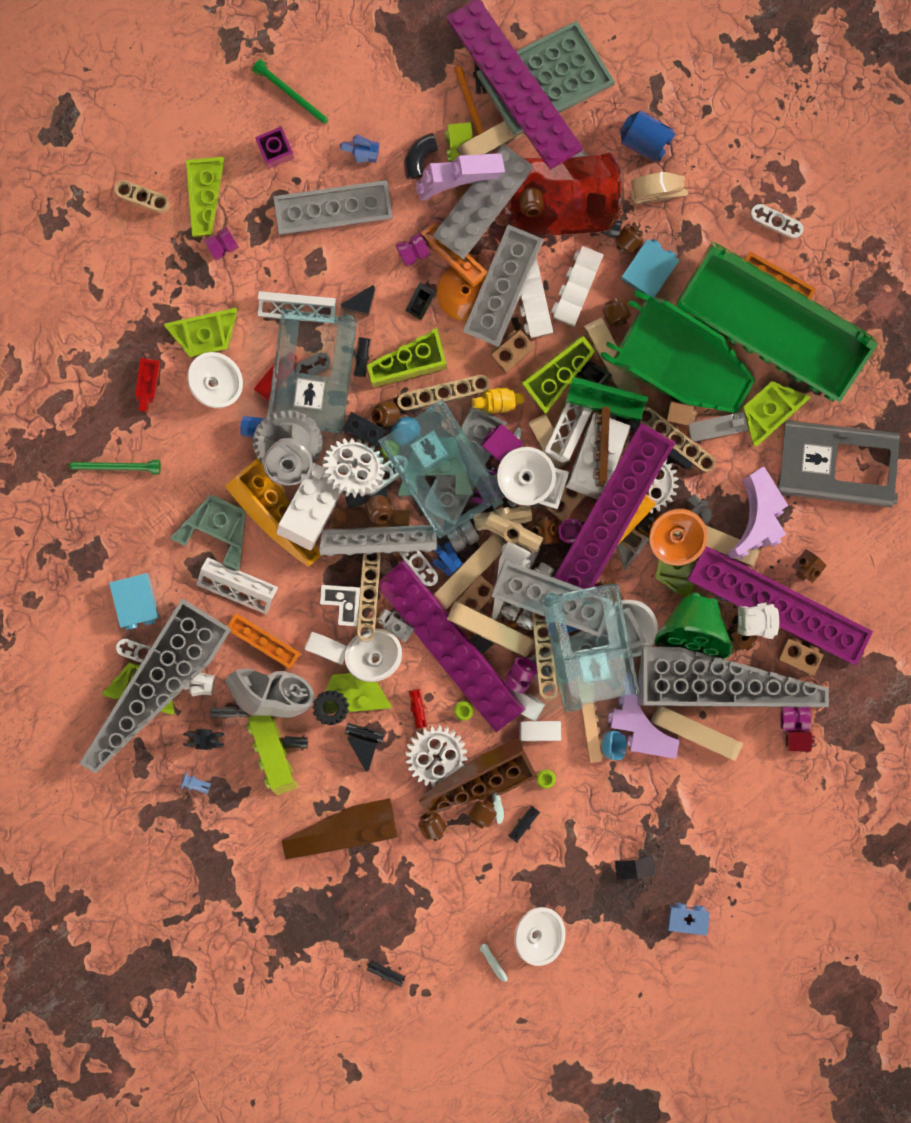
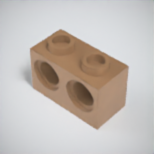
M514 330L506 337L508 339L507 342L503 345L500 343L499 347L495 346L492 349L494 353L491 357L506 374L535 349L533 343L521 330L518 332ZM515 340H523L525 346L522 349H517L514 346ZM500 353H509L510 359L506 362L500 360Z
M672 400L668 401L665 415L667 421L689 426L691 422H694L696 411L693 405H686Z
M566 481L560 500L564 504V510L558 512L554 508L545 507L561 522L570 515L586 496L577 492L576 496L569 497L566 494L568 481Z
M480 575L456 602L465 605L468 600H474L476 602L475 611L482 614L484 611L482 607L486 602L491 604L495 599L491 597L494 587ZM484 585L489 588V594L486 597H481L478 594L480 586Z
M792 637V639L786 638L777 660L814 676L824 656L819 653L821 649L812 645L808 648L802 645L803 641ZM790 646H795L797 649V653L793 657L788 655V648ZM808 654L814 656V662L810 665L805 662V657Z

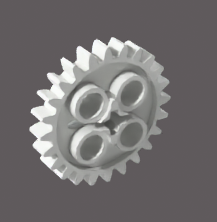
M344 438L342 444L336 441L335 446L331 445L329 451H326L322 462V470L325 471L323 477H329L327 484L333 483L332 489L338 487L339 494L346 491L347 497L350 493H353L354 498H356L357 493H360L363 497L365 491L371 494L372 489L376 490L378 484H381L385 473V465L382 464L383 458H378L380 451L373 452L375 446L369 448L367 447L368 442H365L364 445L361 444V439L357 443L354 442L353 438H351L350 442H347Z
M666 461L661 468L663 478L661 480L655 479L647 492L648 496L655 501L656 505L653 508L658 512L660 511V505L664 508L667 507L665 501H673L670 495L676 496L677 493L673 491V488L679 487L674 484V481H677L679 478L673 477L677 470L671 471L670 468L673 464L667 465ZM653 488H657L661 492L658 499L651 496Z
M430 725L429 731L423 727L422 734L417 731L418 737L410 738L413 744H407V747L411 749L405 752L410 757L405 759V762L410 764L407 768L409 771L414 770L411 773L412 777L418 775V782L424 779L425 786L431 782L432 787H435L436 782H442L449 775L463 767L465 764L462 761L467 760V757L462 755L467 753V750L462 748L465 745L464 741L459 742L461 736H455V730L448 733V726L442 730L441 726L438 725L437 729L434 730L433 726ZM438 739L439 743L437 746L431 747L429 745L430 741ZM447 750H454L452 757H445ZM439 753V755H440L439 758H437V757L433 758V756H432L433 754H436V755H437V754ZM420 755H427V760L419 762L418 758ZM437 765L443 766L442 771L439 773L434 772V768Z

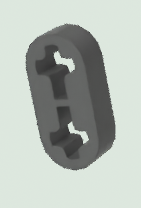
M318 353L301 361L296 366L298 376L308 379L325 371L331 364L330 357L325 353ZM319 357L327 358L325 366L322 367L321 364L314 366L315 363L319 362ZM302 365H305V367L313 366V368L308 370L309 374H300Z

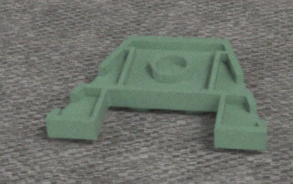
M455 437L440 438L449 455L427 469H424L412 450L398 496H417V476H456V496L474 495Z
M210 495L170 539L187 546L196 528L230 544L223 564L239 570L246 511L214 495Z

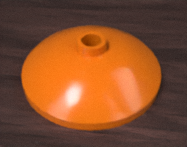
M453 267L449 268L441 276L437 286V299L442 310L453 319L467 321L485 278L475 287H472ZM464 287L469 289L467 294L462 293Z
M673 509L660 515L653 523L649 534L650 546L656 557L670 565H685L696 560L704 551L708 540L707 528L703 520L694 512L686 509ZM675 531H680L679 535L677 536L673 535V533Z

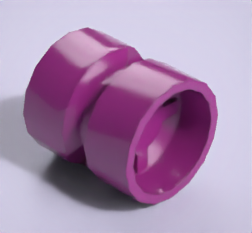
M227 226L217 231L216 236L212 234L203 239L216 261L224 257L225 252L231 253L239 248Z
M420 233L410 237V242L402 241L396 244V248L406 267L414 264L416 258L422 260L430 256V252Z
M576 519L563 521L558 527L559 538L566 544H573L583 525Z
M518 657L505 677V685L513 692L525 693L538 672L537 665L526 657Z
M781 707V731L793 732L794 729H797L798 732H809L811 726L810 708L798 707L795 710L793 707Z

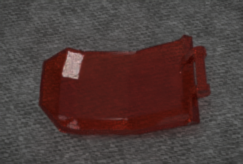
M611 152L601 155L571 157L549 170L542 158H524L534 166V169L512 196L511 208H507L506 204L498 215H509L510 226L532 235H571L609 231L623 214L625 174ZM529 187L538 189L543 194L544 209L536 217H528L522 214L519 207L518 196Z

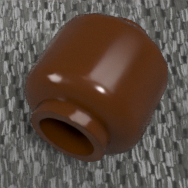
M529 187L519 194L518 201L522 214L528 217H536L543 211L544 200L540 190Z
M633 225L630 227L624 226L619 236L615 238L618 244L616 248L623 254L626 252L634 254L643 243V234Z
M619 297L606 302L603 308L604 316L609 325H616V327L627 324L626 319L631 316L626 301L620 300Z
M392 401L378 403L372 411V420L379 427L393 426L400 420L401 411L397 404Z
M371 496L365 504V510L371 522L383 524L390 519L393 510L385 496Z
M486 799L484 802L476 801L469 812L470 822L481 829L490 827L497 816L496 810L493 809L495 805Z
M425 813L420 817L418 828L426 840L438 841L444 836L443 833L446 831V825L438 813L431 815Z

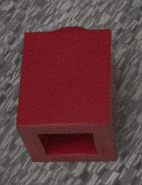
M786 732L787 751L812 752V747L815 746V736H812V732Z

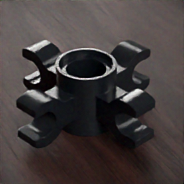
M209 729L187 731L183 733V736H188L189 741L183 743V746H195V749L200 750L221 748L224 746V743H219L218 738L224 736L225 733H213V730Z

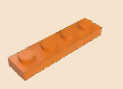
M436 222L432 223L421 233L422 238L472 287H475L486 277L488 272L469 254L463 260L434 238L433 234L440 226Z
M750 251L745 260L808 298H812L816 288Z
M238 613L234 614L228 624V627L231 628V633L289 669H292L301 654Z

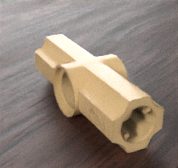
M530 505L515 508L506 507L492 511L511 522L522 524L533 521ZM491 512L473 515L476 531L486 529L484 526Z
M491 512L484 528L504 537L507 542L516 543L535 554L543 541V537L523 528L520 523L511 522L494 512ZM510 529H515L518 532V536H512Z

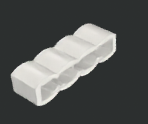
M582 246L581 250H576L573 258L576 261L574 268L569 267L566 278L569 279L567 285L562 284L558 294L562 296L560 302H555L551 311L554 314L553 319L573 327L575 326L604 254Z
M536 258L520 296L522 305L519 306L521 316H525L527 324H523L525 334L529 335L530 339L553 334Z

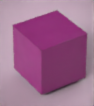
M282 126L255 137L268 169L294 159Z
M498 424L485 435L480 447L500 464L509 452L520 448L523 442L503 424Z

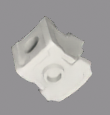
M766 603L757 604L755 607L738 606V634L744 636L759 635L768 639H773L777 635L779 613L773 604L766 605Z

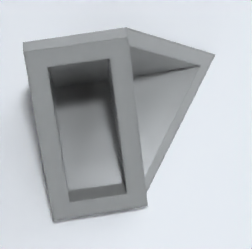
M634 529L616 547L624 570L628 568L649 540Z

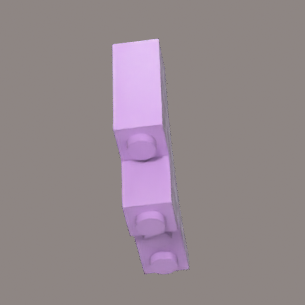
M502 153L458 156L453 162L430 163L423 170V177L416 182V192L419 194L420 201L428 200L444 190L459 185L499 178L505 173Z
M765 467L742 479L749 500V519L741 540L727 553L731 559L745 557L749 554L747 550L750 548L755 550L760 546L764 548L768 545L774 547L781 543L780 538L786 535L776 517L784 513L782 509L787 507L788 504Z
M627 672V675H623L622 686L625 687L624 693L620 694L618 701L621 709L613 708V712L609 711L607 723H610L611 728L632 731V735H628L627 746H630V751L676 759L679 739L665 735L649 722L641 707L637 706L636 673Z

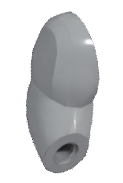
M245 668L234 671L225 680L238 706L252 716L271 715L281 718H292L306 712L314 702V692L309 683L299 675L285 671H276L266 675L253 669Z

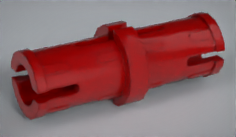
M421 689L409 690L412 706L410 710L413 712L415 729L427 727L424 712L426 708L423 705Z

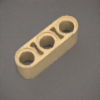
M124 180L119 181L115 185V193L126 202L159 214H164L170 209L169 200L161 193ZM122 187H129V192L126 195L120 194ZM141 193H146L147 199L142 202L138 201V196ZM158 200H165L164 207H156Z
M546 414L528 422L543 452L554 430ZM559 442L553 443L550 450L557 454L561 451ZM547 455L552 461L554 468L559 469L571 463L570 459L562 463Z

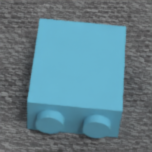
M647 239L621 277V280L635 290L655 297L679 260L674 252L662 249V245L658 241Z
M149 573L109 583L120 628L126 627V630L137 628L138 623L144 622L145 625L156 623L155 619L160 618Z

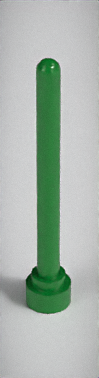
M261 58L254 64L251 69L253 73L257 76L266 77L321 123H328V118L270 72L266 66L267 63Z
M152 459L148 463L70 462L68 465L73 470L148 471L152 475H160L161 473L160 459Z

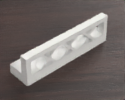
M259 291L258 317L334 324L335 298ZM263 302H271L276 309L271 313H263ZM285 304H291L295 310L290 315H284L280 308ZM304 306H310L314 311L308 317L303 316L299 312ZM324 307L331 308V318H322L318 312Z
M566 402L544 449V453L562 463L569 460L592 409L574 404L570 407L571 404ZM574 409L576 418L569 421L567 411ZM566 425L569 433L566 437L561 438L559 429ZM555 442H559L561 447L559 454L550 450Z
M207 558L202 566L196 584L266 615L278 589L277 586L210 558ZM203 577L210 578L213 583L203 581ZM221 585L228 586L230 590H224ZM239 592L245 593L248 598L241 597ZM256 600L267 602L266 606L258 604Z

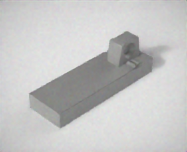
M744 412L692 422L690 426L688 425L690 439L693 442L748 431Z

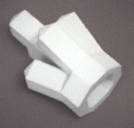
M200 672L184 689L189 690L191 696L212 695L215 675Z

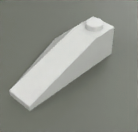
M505 543L501 549L502 555L499 560L497 578L504 560L531 569L540 548L535 554L516 543ZM495 598L492 619L502 618L503 615L500 613V610L503 606H509L510 603Z

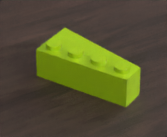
M437 328L368 364L367 367L373 388L447 369Z
M580 336L524 379L521 385L540 410L546 414L595 351L585 337Z
M271 715L248 717L249 723L246 726L249 734L254 736L255 741L252 744L255 752L260 754L261 759L258 762L261 770H265L267 777L264 780L267 788H271L276 795L299 788L297 781L292 779L291 774H293V770L289 761L285 758L287 753L283 743L279 740L281 736L274 717Z

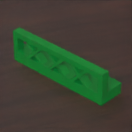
M573 377L566 398L567 403L600 411L602 407H610V414L638 422L642 419L643 410L648 400L647 396Z

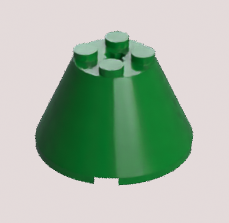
M690 593L689 597L683 598L655 636V645L659 644L661 647H681L705 655L722 658L723 660L727 659L732 653V644L718 606V600L701 597L698 593Z

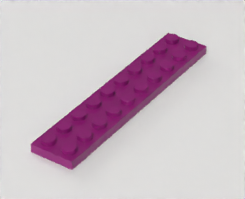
M474 0L446 16L448 24L549 170L580 153L583 147L482 2Z
M640 424L554 578L592 591L676 442L647 425Z
M707 546L697 558L687 578L688 581L737 606L755 607L757 604L766 603V605L773 604L778 609L780 628L855 666L873 633L870 629Z
M402 561L379 580L378 589L408 626L414 629L413 632L496 733L526 710L458 625L447 620L449 614L405 561Z

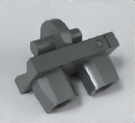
M693 494L684 501L690 509L689 511L697 514L704 523L710 521L712 515L711 511L705 507L709 504L706 499L701 501L696 494Z

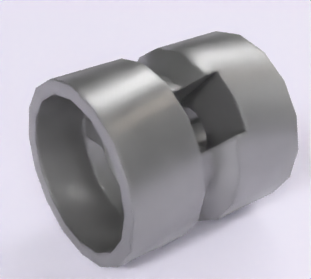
M469 519L459 523L458 528L453 526L445 531L456 552L466 548L467 543L472 545L480 540Z

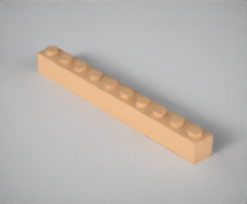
M579 675L577 679L590 763L602 761L604 755L600 750L601 739L598 736L600 728L597 727V722H599L598 715H595L597 707L596 703L593 702L595 693L594 691L592 692L591 688L593 687V681L583 683L582 675Z

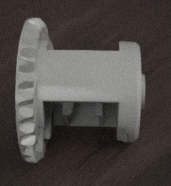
M291 410L278 411L270 414L259 423L253 437V448L259 461L263 463L265 473L272 481L280 485H296L308 477L312 469V463H315L319 458L322 450V435L317 424L307 415Z

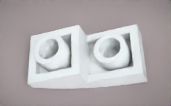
M311 632L304 650L342 665L347 646Z
M513 692L526 708L521 714L536 721L545 704L531 694Z
M561 721L519 722L520 741H561Z

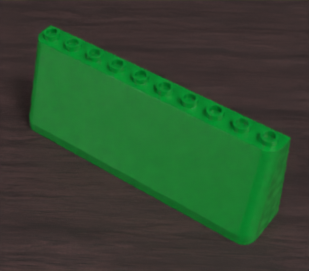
M711 241L676 302V306L679 309L695 316L694 318L701 323L710 325V328L715 332L727 335L726 339L730 342L742 344L743 349L747 352L759 354V358L768 364L769 362L774 363L776 369L783 373L786 371L791 373L792 378L800 383L802 381L808 383V387L811 390L823 392L825 394L824 397L832 402L835 400L838 402L842 401L878 346L876 339L869 333L714 241Z

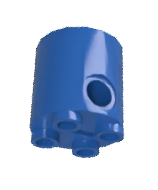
M639 110L628 116L620 130L621 144L655 163L656 161H661L666 151L663 149L665 144L670 145L676 133L673 132V128L666 126L654 117Z

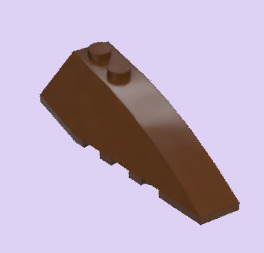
M517 737L467 763L431 789L419 802L426 814L431 815L451 809L452 806L457 804L463 806L469 804L468 801L479 799L481 801L487 799V796L495 793L497 796L502 795L537 778V775Z
M387 798L351 806L282 840L285 860L398 838L391 799Z

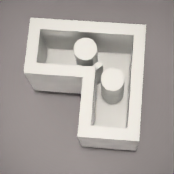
M322 585L320 604L339 606L338 625L358 626L361 588Z

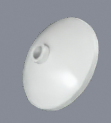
M215 352L204 353L198 356L188 369L187 382L191 393L199 402L208 407H227L234 403L242 392L243 379L238 366L223 354Z
M521 447L509 452L503 458L498 468L497 480L500 490L510 501L519 505H534L543 501L551 493L555 485L556 472L552 461L544 452L532 447ZM524 474L529 475L530 479L528 481L522 479Z
M623 600L611 607L608 617L628 607L630 608L646 640L645 643L619 655L632 658L642 655V647H652L654 645L655 636L658 632V622L653 611L647 605L636 600Z
M369 629L360 634L362 637L368 638L372 632ZM375 629L373 640L367 643L359 640L357 634L349 642L345 651V662L350 673L366 682H376L389 677L397 670L402 660V648L399 640L395 635L383 629Z
M538 907L531 909L522 916L517 924L514 935L515 947L519 956L525 962L535 966L546 965L557 958L564 946L565 926L561 917L555 911Z

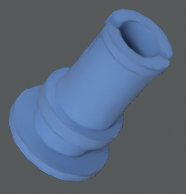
M186 771L182 777L180 789L182 790L183 787H187L189 791L193 789L207 795L209 789L206 788H210L211 783L196 779L193 775L190 777L188 776V771Z

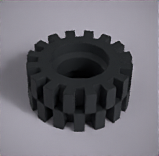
M336 690L322 692L314 700L313 703L315 704L312 706V709H314L313 714L317 717L316 720L321 721L323 725L327 724V726L341 723L347 717V713H349L348 699L343 696V693H339ZM329 700L336 702L338 710L334 715H328L324 710V705Z

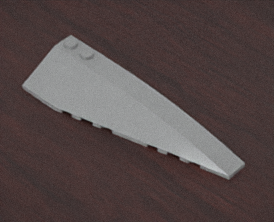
M182 598L79 764L96 774L213 660L231 628Z
M642 647L637 685V706L829 707V688L681 647Z

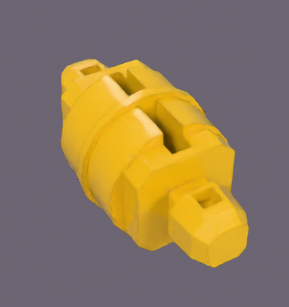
M498 387L488 389L486 392L481 393V397L472 399V407L482 408L483 412H488L489 414L510 412V410L515 409L516 405L524 403L523 394L514 393V390H509L508 388Z

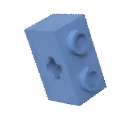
M675 903L674 906H669L667 929L668 931L707 936L710 912L705 910L704 906L694 905V908H688L686 904ZM688 914L693 918V920H689V923L684 919V917H688Z

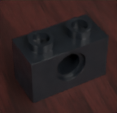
M353 412L350 413L343 427V431L364 442H368V444L378 448L386 433L385 429Z

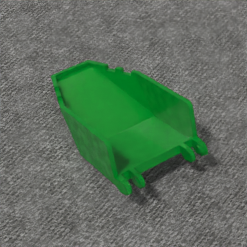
M634 290L633 294L644 300L642 306L629 300L628 305L638 310L634 321L620 347L607 341L606 346L616 351L614 358L606 352H601L600 356L651 389L681 403L738 413L755 382V378L743 362H740L734 350L726 343L725 338L670 302Z

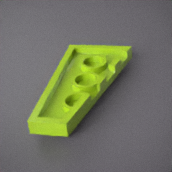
M225 157L186 160L193 237L210 236L213 233Z

